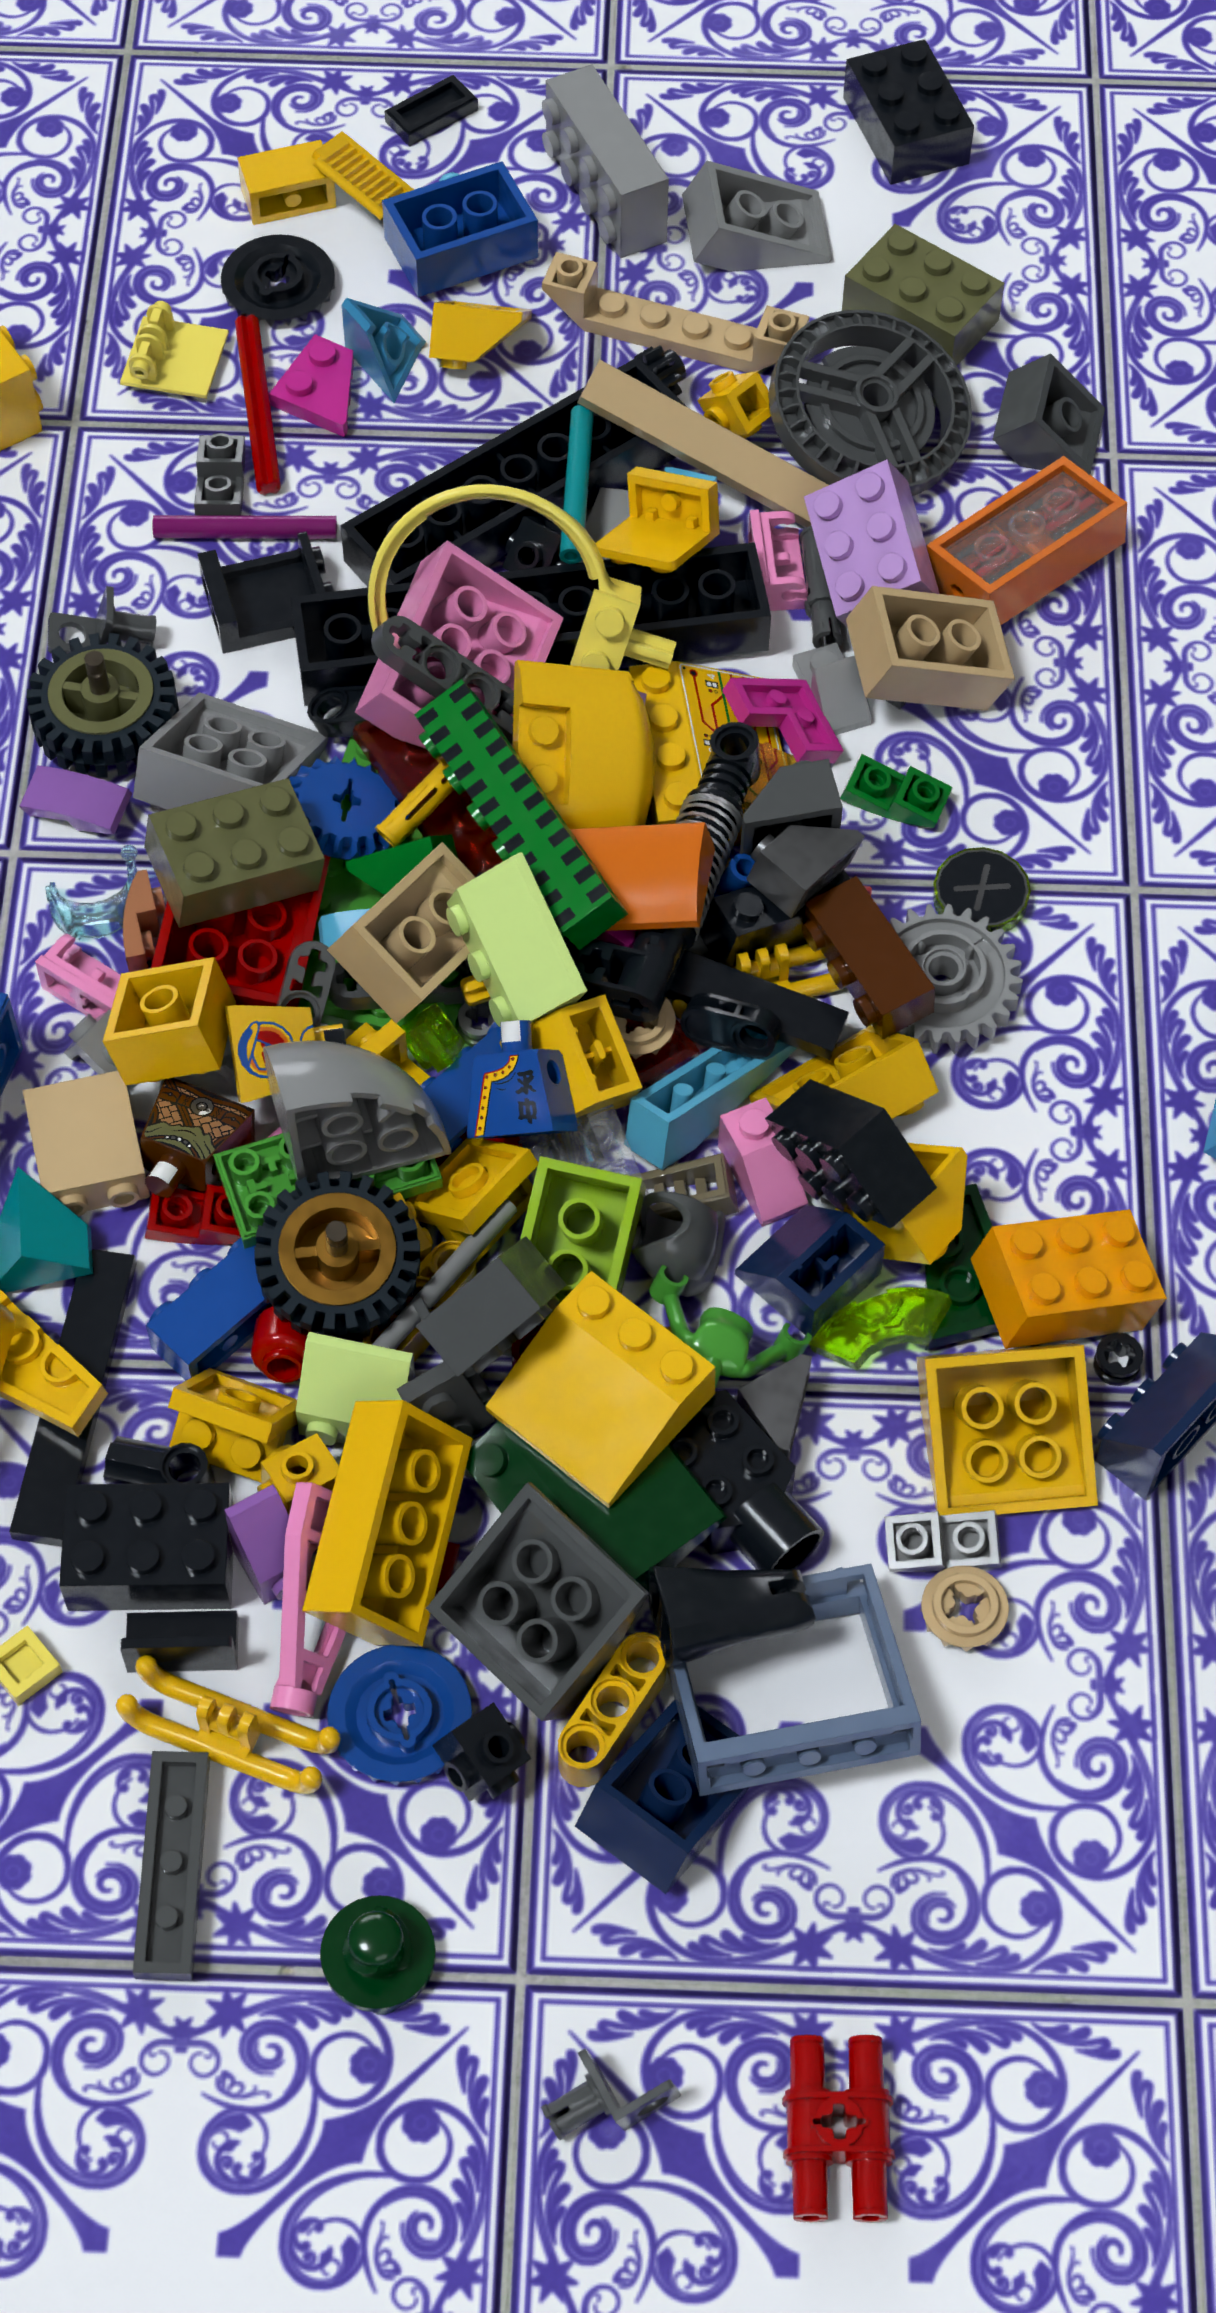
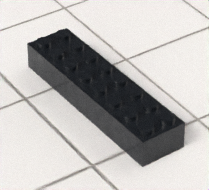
M638 357L617 368L686 406ZM585 387L341 524L344 562L368 587L376 554L384 538L403 515L427 498L461 486L475 484L509 486L538 495L563 509L571 410L573 407L580 405L577 402ZM594 413L587 509L594 506L601 487L623 489L628 486L627 473L636 466L656 470L676 457ZM476 499L447 506L428 516L424 522L407 536L392 561L386 585L411 583L420 562L447 540L488 567L507 556L505 554L506 543L510 535L519 528L523 516L546 517L528 507L504 500Z

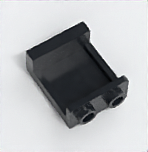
M307 531L297 533L299 547L296 550L222 567L220 566L216 550L198 553L201 581L223 654L295 638L290 597L334 592L331 581L324 583L322 581L321 574L326 573L323 555L319 546L311 547Z

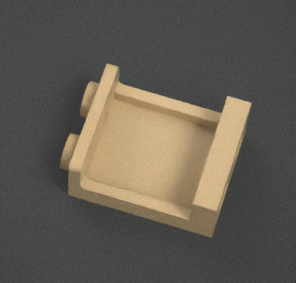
M118 1071L23 1090L40 1185L78 1217L87 1211L109 1206L118 1208L128 1207L135 1204L138 1200L150 1197L149 1189L145 1184L146 1175L128 1088Z

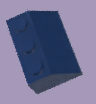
M1201 1332L1189 1346L1182 1342L1179 1343L1163 1363L1162 1367L1166 1369L1165 1372L1156 1381L1150 1377L1147 1378L1131 1397L1130 1403L1133 1406L1123 1417L1118 1413L1113 1414L1097 1435L1101 1444L1095 1461L1144 1500L1155 1491L1216 1424L1215 1334Z

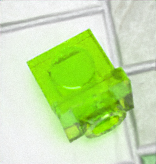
M436 1002L400 1026L406 1031L408 1050L421 1067L429 1069L433 1066L438 1073L454 1063L466 1042Z

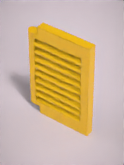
M343 131L316 149L312 155V158L316 160L313 164L314 167L379 220H383L382 200L414 190Z

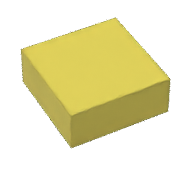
M28 1625L0 1645V1685L18 1706L63 1673L58 1661Z

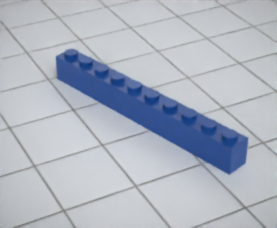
M495 1022L489 1028L487 1035L473 1047L467 1046L454 1057L451 1066L437 1078H428L420 1085L429 1096L441 1118L450 1144L451 1153L464 1141L460 1136L467 1131L473 1059L479 1054L502 1052L499 1044L501 1028ZM241 1238L230 1247L227 1256L212 1269L206 1268L200 1271L192 1279L188 1289L173 1302L167 1301L161 1304L153 1312L149 1322L146 1324L151 1348L185 1381L208 1368L216 1369L253 1337L257 1317L265 1309L272 1307L271 1303L267 1304L262 1295L261 1285L258 1283L254 1247L256 1245L244 1248Z

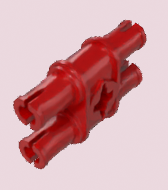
M797 2035L790 2038V2089L786 2090L785 2095L782 2097V2105L786 2107L787 2149L783 2151V2159L786 2160L787 2166L792 2167L793 2219L795 2221L822 2222L828 2219V2167L833 2164H846V2166L851 2167L853 2220L872 2223L883 2222L888 2219L887 2167L891 2166L895 2159V2151L891 2149L889 2107L894 2104V2098L890 2095V2091L884 2088L883 2043L880 2036L856 2035L849 2038V2089L845 2091H830L826 2089L824 2038L822 2036ZM838 2116L843 2118V2124L848 2128L844 2139L834 2138L833 2130L828 2128L831 2125L832 2117Z

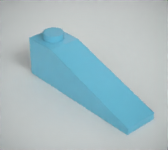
M744 1028L751 1037L756 1039L768 1038L765 1035ZM778 1041L773 1052L769 1056L760 1059L737 1055L713 1047L630 1098L624 1146L659 1169L664 1170L696 1149L719 1126L720 1115L735 1110L797 1048Z

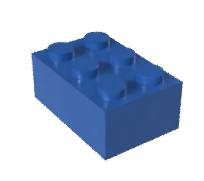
M503 161L382 200L384 238L418 297L538 258V219Z

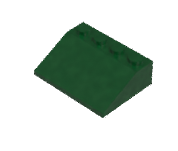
M500 1421L495 1423L470 1448L466 1468L501 1514L527 1482L533 1483L646 1591H648L647 1575L650 1567H676L728 1518L670 1444L661 1451L609 1508Z

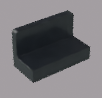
M237 1610L127 1613L126 1638L121 1639L120 1648L127 1673L136 1672V1661L143 1655H150L155 1658L157 1664L168 1672L237 1670L239 1626Z

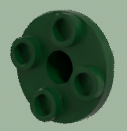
M378 1895L358 1899L345 1906L333 1917L322 1938L320 1959L324 1977L329 1987L343 2002L362 2011L386 2015L408 2004L424 1990L434 1970L436 1947L428 1922L415 1907L395 1897Z

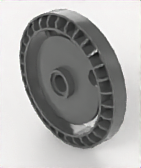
M843 310L829 313L810 321L798 330L785 345L771 375L768 393L769 408L780 440L785 449L804 470L828 485L888 459L908 480L911 494L915 496L932 488L948 474L964 450L970 434L972 421L970 395L964 377L954 360L938 342L923 330L905 320L886 313L869 310ZM852 346L838 349L826 355L822 359L824 365L809 362L815 355L828 349ZM799 378L807 380L806 384L800 383ZM932 393L940 414V438L938 445L928 454L921 457L919 452L930 438L935 423V407L931 396Z

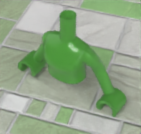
M662 1265L650 1285L649 1292L651 1297L665 1306L672 1333L715 1366V1389L720 1375L729 1378L752 1377L779 1360L788 1362L803 1354L812 1340V1335L808 1332L802 1341L792 1338L788 1333L790 1324L785 1323L771 1347L747 1359L749 1342L753 1336V1327L745 1318L723 1308H708L700 1317L698 1329L695 1333H692L688 1328L679 1300L689 1277L684 1275L680 1282H672L664 1274L667 1266Z

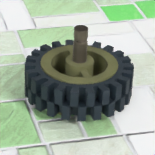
M99 633L88 634L91 646L82 647L78 637L69 640L71 653L67 654L59 645L51 651L54 663L43 658L38 663L40 674L32 673L30 677L31 689H27L26 698L36 742L39 747L43 746L44 754L51 761L57 757L59 767L65 770H69L74 763L76 772L88 775L90 765H93L96 769L97 778H108V766L116 765L118 776L129 774L127 761L133 760L137 767L139 747L179 711L172 671L168 670L167 661L163 656L157 658L156 650L147 644L141 650L139 639L129 636L124 647H122L120 634L109 633L108 644H101Z

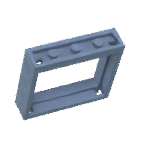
M871 1563L849 1568L840 1567L832 1571L805 1575L802 1578L806 1587L805 1594L809 1596L816 1617L815 1621L856 1613L860 1614L888 1708L706 1742L686 1663L670 1668L667 1667L699 1796L921 1754V1718Z

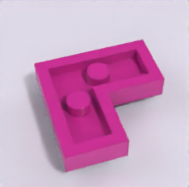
M731 677L722 691L738 722L751 727H779L796 762L804 760L813 762L829 759L830 763L835 764L843 753V748L827 718L823 715L806 680Z

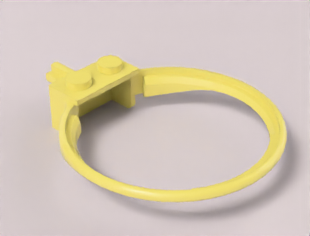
M475 484L449 489L431 496L413 507L392 527L384 538L373 562L368 585V612L374 632L379 625L388 619L386 584L392 561L407 536L424 522L428 516L452 504L469 500L495 499L517 503L542 514L557 525L572 541L579 552L589 579H598L599 590L594 589L570 665L619 670L623 656H627L668 669L673 658L676 641L633 628L640 608L642 587L609 577L597 545L586 529L560 507L522 489L494 484Z

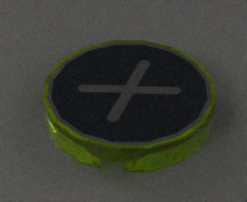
M985 847L968 848L949 856L938 868L933 883V902L938 914H943L947 904L952 905L953 913L956 916H961L967 908H970L971 920L973 922H978L986 916L989 917L987 929L989 932L1001 928L1004 932L1013 929L1025 916L1031 893L1028 875L1018 861L1002 851Z

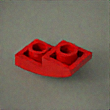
M207 1184L205 1193L176 1188L169 1198H162L151 1192L145 1239L184 1244L227 1245L234 1244L241 1238L222 1186Z

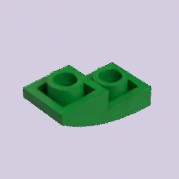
M861 754L840 799L865 811L891 820L934 828L953 787L912 766L903 775Z

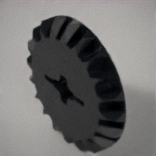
M282 234L262 236L241 245L227 258L221 272L222 293L226 297L228 306L235 307L239 316L253 314L259 321L261 319L266 320L270 327L276 320H284L289 326L293 318L297 317L306 321L309 312L320 313L322 303L330 302L331 290L335 289V271L326 252L307 239ZM285 275L286 283L280 282L277 286H271V282H277Z

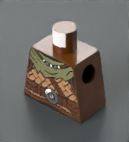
M177 1078L165 1079L141 1136L143 1166L146 1170L150 1171L145 1179L147 1188L159 1197L169 1198L179 1184L200 1192L206 1190L207 1184L215 1185L220 1180L213 1154L255 1142V1109Z

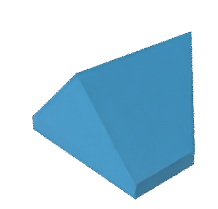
M346 298L341 305L345 347L353 350L354 359L390 400L395 403L426 341L402 314Z

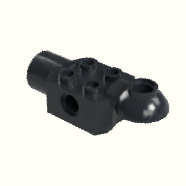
M727 1390L716 1391L713 1397L669 1443L728 1516L700 1544L710 1555L739 1550L755 1569H796L814 1552L824 1536V1530L792 1496L796 1466Z

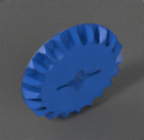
M335 755L328 763L317 758L311 767L301 765L297 775L290 776L291 785L323 855L352 860L392 848L375 830V827L404 800L402 797V786L392 784L390 773H377L374 763L366 767L360 766L355 757L349 763L341 762ZM348 794L350 795L351 808L350 811H347L346 821H341L343 811L341 809V802L345 799V795Z
M387 1645L358 1657L341 1673L330 1694L327 1719L328 1726L334 1727L340 1733L341 1741L337 1748L339 1756H342L354 1771H360L367 1775L373 1782L383 1780L397 1786L399 1783L406 1781L419 1783L428 1775L433 1773L440 1774L444 1763L432 1745L472 1717V1704L469 1690L463 1677L443 1656L424 1647ZM391 1689L396 1690L399 1704L402 1703L405 1711L414 1710L416 1712L408 1716V1726H406L408 1740H405L402 1730L398 1728L395 1720L386 1721L384 1719L392 1715L394 1702Z

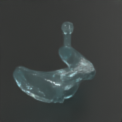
M126 845L121 849V856L126 861L128 879L122 890L108 899L93 903H78L61 897L55 882H50V886H45L51 918L63 933L72 935L74 938L78 937V940L81 941L82 937L99 939L123 928L127 895L137 873L135 861L138 855L137 849L133 845Z

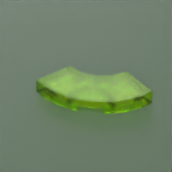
M900 1287L886 1289L887 1293L871 1297L858 1304L856 1301H853L843 1307L823 1324L809 1345L814 1353L858 1371L871 1355L889 1345L910 1342L928 1346L952 1305V1300L949 1294L927 1288Z

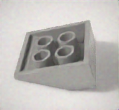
M199 692L139 747L133 798L149 803L157 810L164 811L290 778V776L297 775L301 765L311 767L315 760L320 758L328 743V737L323 736L317 731Z

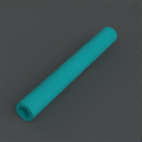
M577 405L571 410L563 510L585 528L594 412L582 405ZM561 530L560 559L568 564L579 563L582 560L579 552L572 541Z

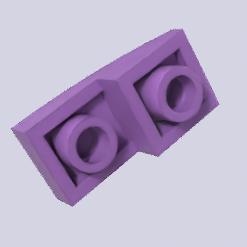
M37 765L19 807L32 817L67 820L78 831L114 835L132 796V792L128 788L86 774Z

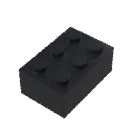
M925 39L846 59L843 98L890 185L969 164L974 124Z
M810 1079L765 1118L776 1134L771 1138L776 1149L787 1160L794 1161L802 1172L798 1176V1180L807 1193L816 1200H819L821 1197L829 1200L840 1211H843L845 1208L853 1211L864 1222L873 1220L891 1229L937 1188L885 1108Z
M230 1482L66 1484L59 1587L67 1610L231 1609L234 1552L224 1511L226 1508L234 1505Z

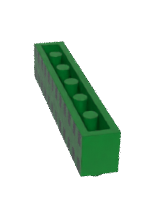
M462 679L414 714L425 730L418 736L423 745L436 760L443 756L449 765L442 771L446 779L459 795L465 791L468 793L473 802L467 806V809L474 820L484 831L491 827L498 837L491 844L500 858L505 861L513 855L523 853L563 938L567 937L580 950L628 915V912L481 700Z

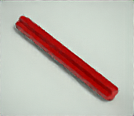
M253 314L247 317L240 315L235 320L256 488L262 495L268 493L276 494L280 490L281 484L259 319Z

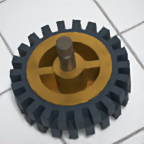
M326 1171L317 1173V1181L308 1183L306 1177L296 1181V1189L289 1193L284 1189L277 1195L276 1206L274 1208L270 1205L263 1214L264 1223L262 1226L258 1225L256 1233V1247H254L258 1283L261 1285L262 1295L267 1304L271 1303L274 1308V1314L281 1321L285 1318L289 1320L291 1328L300 1334L306 1329L317 1334L334 1335L337 1338L347 1339V1335L357 1333L358 1338L361 1339L370 1336V1329L375 1326L382 1330L390 1324V1317L394 1313L398 1315L406 1307V1300L408 1296H413L416 1288V1279L419 1276L420 1240L417 1237L418 1229L414 1218L410 1220L408 1216V1207L402 1199L397 1202L393 1198V1190L385 1184L379 1189L374 1186V1178L366 1175L362 1176L361 1181L354 1180L350 1171H340V1178L329 1179V1173Z

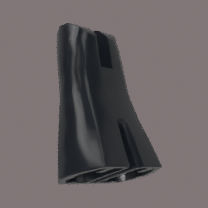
M653 1566L648 1571L649 1607L655 1628L660 1632V1646L668 1668L699 1659L741 1643L795 1633L809 1628L816 1620L809 1596L805 1594L806 1587L801 1572L798 1569L715 1570Z

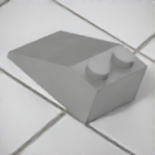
M707 160L682 194L693 260L696 263L732 272L828 263L832 258L819 192L817 190Z

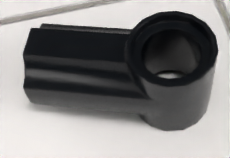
M117 1436L113 1442H110L105 1457L103 1478L106 1484L216 1483L205 1452L199 1446L192 1443H180L169 1447ZM186 1471H199L198 1475L190 1481H177L178 1477Z

